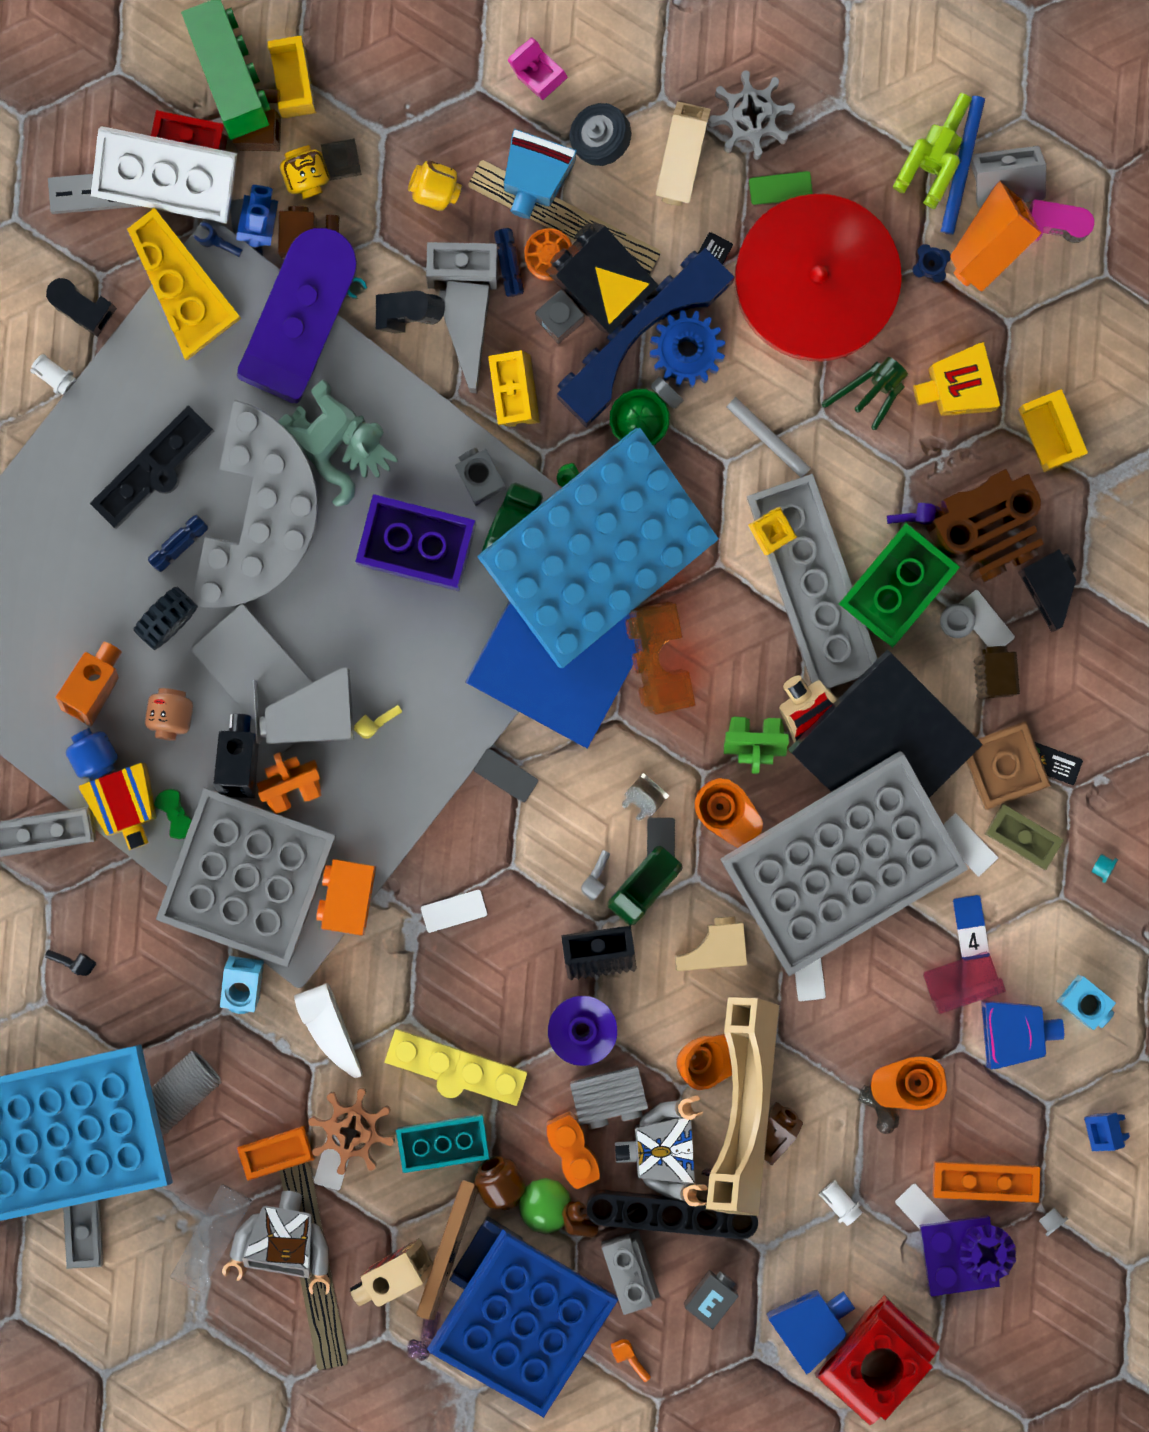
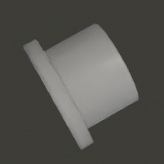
M1053 1208L1039 1222L1046 1229L1047 1233L1045 1235L1048 1237L1065 1223L1068 1218L1067 1216L1063 1218Z

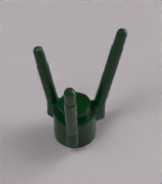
M887 357L882 364L876 361L868 371L823 401L822 407H828L874 376L872 383L875 386L855 407V411L857 413L861 412L880 391L885 394L890 391L871 426L872 430H877L896 396L904 389L902 382L908 376V373L901 364L891 357Z

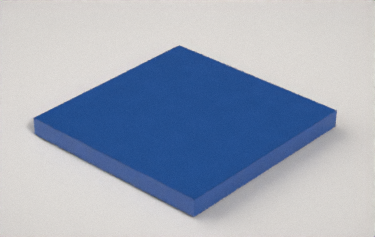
M509 601L465 683L588 749L649 637L653 626L629 613L564 668H559Z
M503 1229L427 1350L432 1355L544 1418L616 1305L618 1297Z

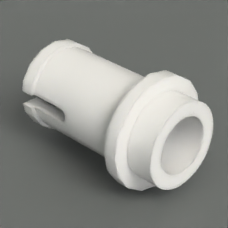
M45 354L40 355L30 369L31 373L52 386L55 394L61 393L65 395L77 380L73 377L71 370L65 371L47 358Z
M836 1180L828 1184L818 1194L839 1216L837 1221L839 1223L844 1222L846 1226L854 1222L863 1213L859 1209L861 1204L859 1202L854 1203L838 1185Z

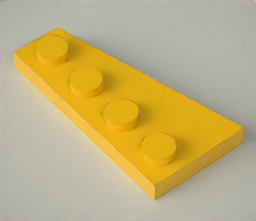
M155 208L127 228L169 325L177 339L181 352L187 361L239 321L241 317Z

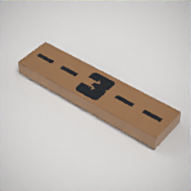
M465 1180L461 1181L416 1312L419 1317L427 1320L435 1319L478 1194L476 1184Z

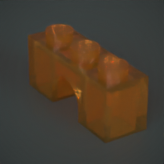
M666 601L631 610L629 613L630 619H626V630L629 639H634L636 653L632 654V661L635 672L637 674L641 673L643 687H639V697L643 708L647 707L648 712L657 715L696 706L690 673L683 669L665 671L659 662V652L662 646L670 640L683 638L676 603Z

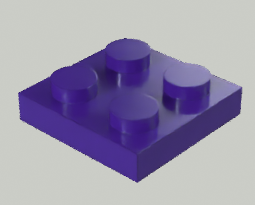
M988 1215L919 1225L930 1296L1000 1287L999 1279L996 1282H981L973 1278L965 1271L960 1261L959 1252L963 1238L969 1231L978 1226L991 1225ZM978 1243L977 1246L980 1248L983 1256L977 1265L987 1259L997 1265L994 1246L987 1248L985 1245L982 1246Z

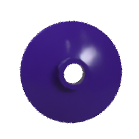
M575 996L560 1003L553 1011L548 1023V1038L554 1052L564 1061L578 1066L592 1065L603 1060L613 1049L617 1039V1023L610 1008L599 999L591 996ZM581 1023L587 1024L589 1033L586 1036H579L576 1033L577 1025Z

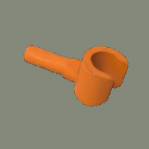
M621 1339L611 1344L612 1353L617 1363L628 1359L630 1365L644 1382L650 1380L651 1376L638 1361L629 1340Z

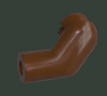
M569 1202L565 1205L562 1217L568 1234L585 1237L596 1236L599 1228L598 1225L594 1224L590 1219H585L587 1214H582L581 1210L587 1209L586 1206L581 1202Z

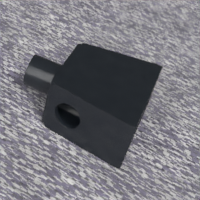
M231 714L229 731H219L213 785L218 793L229 797L255 798L259 744L256 741L255 733L250 732V715ZM236 749H243L241 753L235 755L233 754V752Z

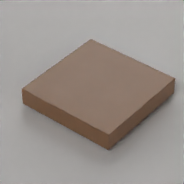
M1026 721L978 738L983 745L966 761L984 810L1051 786Z

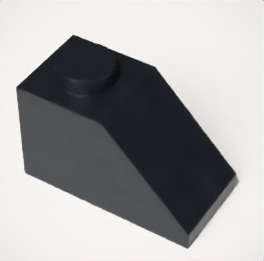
M1060 549L1018 572L1051 632L1063 627L1076 583V578L1073 574L1077 571L1070 556L1067 553L1063 555Z

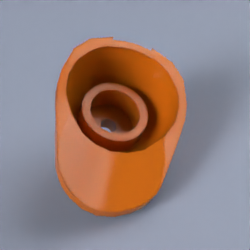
M717 778L709 781L697 793L694 804L698 818L707 829L732 846L739 848L759 836L762 832L763 820L746 793L729 779ZM717 804L722 805L721 810H718L716 808Z
M725 1034L698 1037L686 1044L678 1053L676 1061L678 1072L690 1087L696 1090L709 1089L732 1075L729 1047Z
M922 1056L910 1057L880 1067L872 1076V1095L876 1102L884 1107L911 1110L933 1107L944 1099L947 1092L945 1070L938 1061ZM917 1079L921 1082L919 1086L915 1085V1080Z

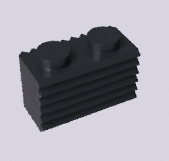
M631 926L561 935L568 979L571 981L574 978L579 980L581 977L586 979L588 975L593 978L595 974L600 977L602 974L607 976L608 973L614 975L615 972L621 974L622 971L628 973L629 970L635 972L637 969Z

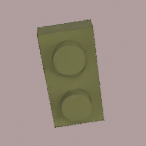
M1005 804L1001 805L985 832V835L1043 870H1047L1064 841Z

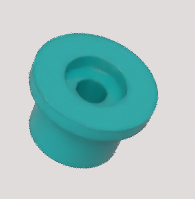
M1101 854L1091 872L1103 878L1102 882L1106 883L1119 859L1115 858L1112 860Z

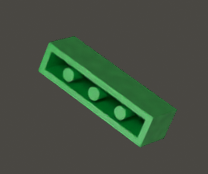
M210 0L182 11L181 14L230 140L269 126L265 112L271 110L264 90L257 92L254 84L259 83L260 80L253 62L246 64L243 58L250 54L243 36L235 37L233 32L239 26L232 8L225 10L221 0Z

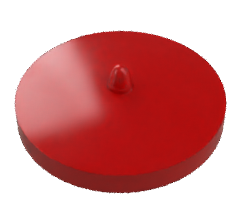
M807 194L793 197L777 204L764 213L746 235L740 248L735 268L736 297L741 312L750 328L764 343L786 356L805 361H830L843 358L857 352L873 341L886 326L895 310L902 282L899 254L891 235L882 222L858 203L830 194Z

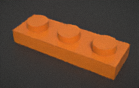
M934 1161L932 1193L934 1198L1039 1203V1166Z

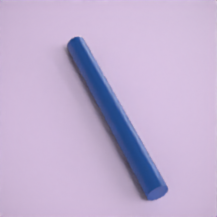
M972 96L962 136L963 141L958 154L960 163L953 175L940 231L945 234L954 235L985 103V98L980 96Z

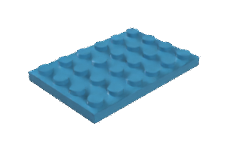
M635 428L477 557L559 668H564L719 540V538L642 429Z
M141 1044L0 1076V1221L167 1186L173 1183Z

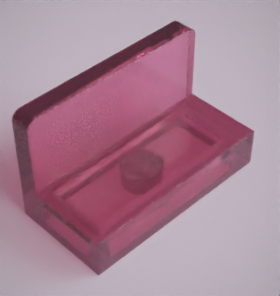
M987 951L923 973L935 1012L938 1014L1006 992L1002 978L997 976L990 953Z

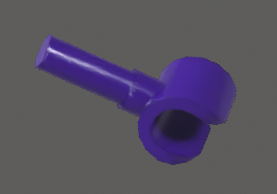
M918 503L916 513L887 515V524L916 522L929 525L935 519L936 506L929 503Z

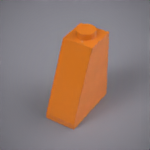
M1001 181L995 185L950 255L956 268L953 273L957 279L967 287L972 284L981 292L1042 234L1023 199Z

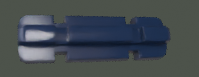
M503 228L496 230L494 237L497 247H499L497 252L502 278L506 280L503 282L505 293L508 297L521 295L524 292L522 278H519L521 273L516 247L512 245L514 244L512 229Z
M194 515L185 523L187 526L184 529L182 527L178 529L161 545L162 549L160 551L156 550L148 557L149 563L157 571L162 572L171 564L169 561L172 558L174 560L177 559L195 542L194 538L196 536L200 537L208 530L207 524L199 516Z

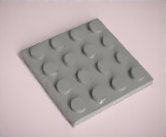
M203 788L156 920L273 963L289 967L336 835Z

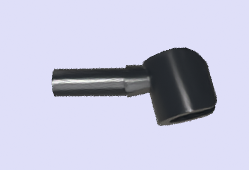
M47 950L45 958L65 965L76 975L87 976L96 966V962L83 953H80L75 961L51 950Z

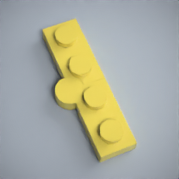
M399 1029L394 1031L384 1062L437 1080V1089L446 1098H455L462 1093L463 1089L514 1106L518 1104L528 1073L527 1071Z

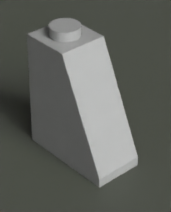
M340 668L266 707L265 716L259 717L260 736L267 738V744L353 740L350 670L348 668Z

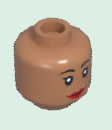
M159 688L158 693L152 694L148 699L145 726L152 731H156L155 738L176 741L177 735L186 734L190 729L193 702L186 698V692Z

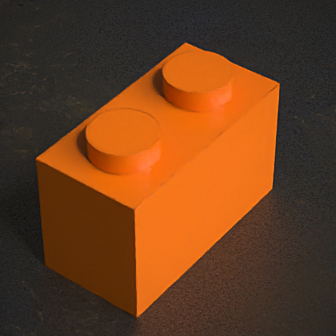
M333 859L332 866H325L322 886H328L326 900L319 901L316 920L322 921L321 929L360 936L365 935L376 866Z

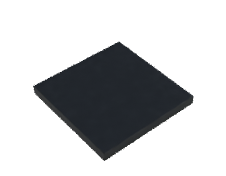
M886 650L788 750L831 792L901 751L907 758L928 798H930L983 744L889 650Z

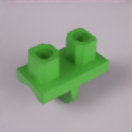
M732 717L729 731L725 733L724 754L738 755V763L751 764V773L759 774L760 764H773V756H786L789 734H784L781 718L764 719L763 733L750 732V719L746 717Z

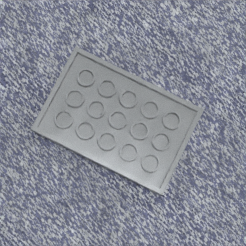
M901 751L720 858L788 976L793 975L968 870L907 758Z

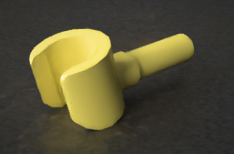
M397 705L379 716L374 722L365 714L355 724L354 730L362 738L369 739L384 723L402 713V710Z

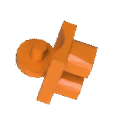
M281 752L273 754L276 764L264 769L268 779L257 783L261 802L266 801L275 814L286 811L291 807L287 792L299 788L304 802L321 796L320 773L316 761L312 760L300 765L297 756L284 760Z

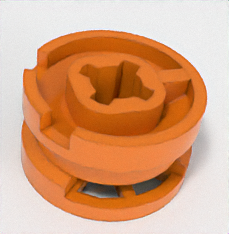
M553 228L541 229L532 234L525 245L524 251L525 263L529 272L542 281H554L546 270L552 265L550 261L556 253L564 248L568 249L572 245L569 238L563 232Z

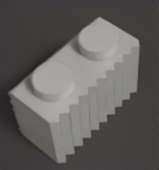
M638 1065L570 1082L579 1124H587L588 1129L606 1126L609 1124L608 1118L620 1115L622 1121L636 1119L643 1116L641 1110L648 1109Z

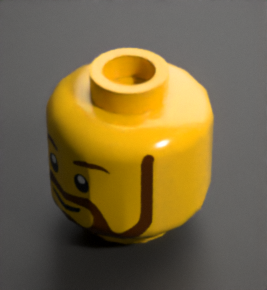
M310 145L285 153V159L279 166L288 192L291 194L301 193L303 199L323 193L321 186L328 183L330 176L322 153L319 150H311Z
M431 160L424 162L422 166L416 165L408 185V191L412 192V199L416 203L437 211H443L449 203L455 204L462 185L457 183V172L454 169Z

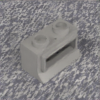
M639 1230L601 1242L603 1254L623 1315L652 1306L651 1301L660 1297Z

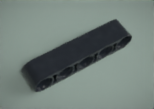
M597 1190L590 1195L587 1201V1215L594 1224L600 1226L734 1239H747L753 1236L758 1228L757 1216L750 1215V1225L746 1229L739 1230L732 1225L733 1217L736 1214L714 1211L717 1217L712 1225H700L697 1221V1216L700 1211L706 1209L707 1200L704 1199L698 1200L706 1202L705 1205L690 1206L686 1201L662 1195ZM599 1199L608 1200L612 1205L611 1212L606 1216L596 1215L592 1210L595 1201ZM635 1202L642 1203L647 1208L646 1215L638 1220L632 1219L627 1214L628 1207ZM668 1206H676L682 1211L681 1218L675 1223L666 1222L662 1218V1213Z

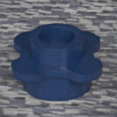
M928 244L921 245L917 250L919 258L917 264L913 266V274L918 278L923 276L932 278L936 283L942 282L946 278L945 267L951 260L950 252L946 249L931 248ZM930 260L935 262V265L932 267L929 266Z

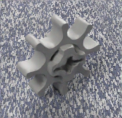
M745 70L741 74L744 88L740 93L730 94L722 86L716 88V98L727 103L728 111L721 116L711 115L708 124L710 127L726 125L731 129L732 137L725 142V152L730 153L737 141L747 140L753 145L754 159L758 160L763 152L760 147V140L763 137L773 136L781 144L786 143L788 134L776 127L775 119L780 115H792L795 105L794 103H788L781 106L772 101L771 93L778 88V78L773 77L766 89L756 90L750 85L749 71ZM739 102H741L740 106L735 108V106ZM748 102L751 104L753 113L757 115L755 128H753L750 117L746 116ZM769 122L765 128H761L764 123Z

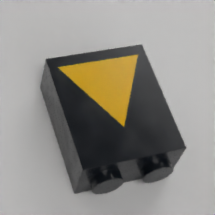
M594 222L592 225H585L575 235L576 241L568 249L564 248L554 255L550 261L552 265L546 272L599 330L611 334L659 285L605 225Z

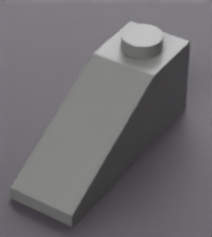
M447 281V289H440L439 297L442 298L445 306L444 320L470 393L477 394L490 289L488 285Z

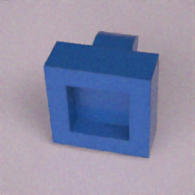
M1102 1113L1084 1117L1092 1151H1114L1125 1147L1124 1141L1130 1135L1129 1133L1121 1132L1119 1121L1125 1120V1115Z

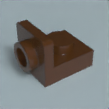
M775 1102L771 1107L768 1115L764 1160L770 1165H773L795 1141L803 1125V1122L792 1109L783 1107L778 1102Z

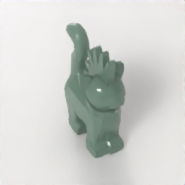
M321 380L311 392L322 409L323 414L313 423H310L307 420L308 413L299 406L292 416L285 414L278 422L296 438L307 458L315 465L317 472L327 482L341 487V493L332 501L335 506L339 507L349 504L355 496V483L347 473L336 469L330 461L331 456L343 442L345 445L349 444L342 461L347 463L351 460L350 469L353 471L359 464L364 478L367 477L368 466L375 477L379 478L380 472L377 464L386 471H390L391 468L385 461V458L393 462H398V459L380 445V438L384 433L382 427L376 422L365 423L362 415L356 416L350 408L335 400L331 396V386L326 380Z

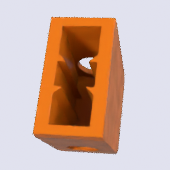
M104 641L95 656L87 652L82 655L55 697L61 711L92 727L119 678L113 666L122 653L120 649ZM92 675H100L97 680H88Z

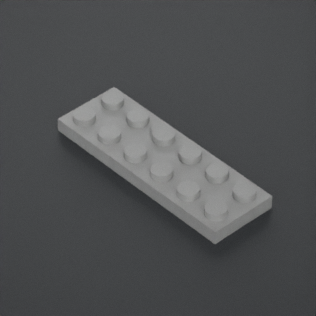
M813 474L747 496L754 521L776 507H781L797 538L767 555L811 684L820 680L829 689L858 679L878 658L867 627L839 605L841 600L851 590L852 584Z

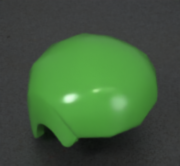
M548 1178L532 1181L526 1186L525 1192L520 1198L519 1210L523 1222L534 1232L550 1234L559 1231L565 1225L562 1211L565 1205L571 1202L570 1194L559 1181Z

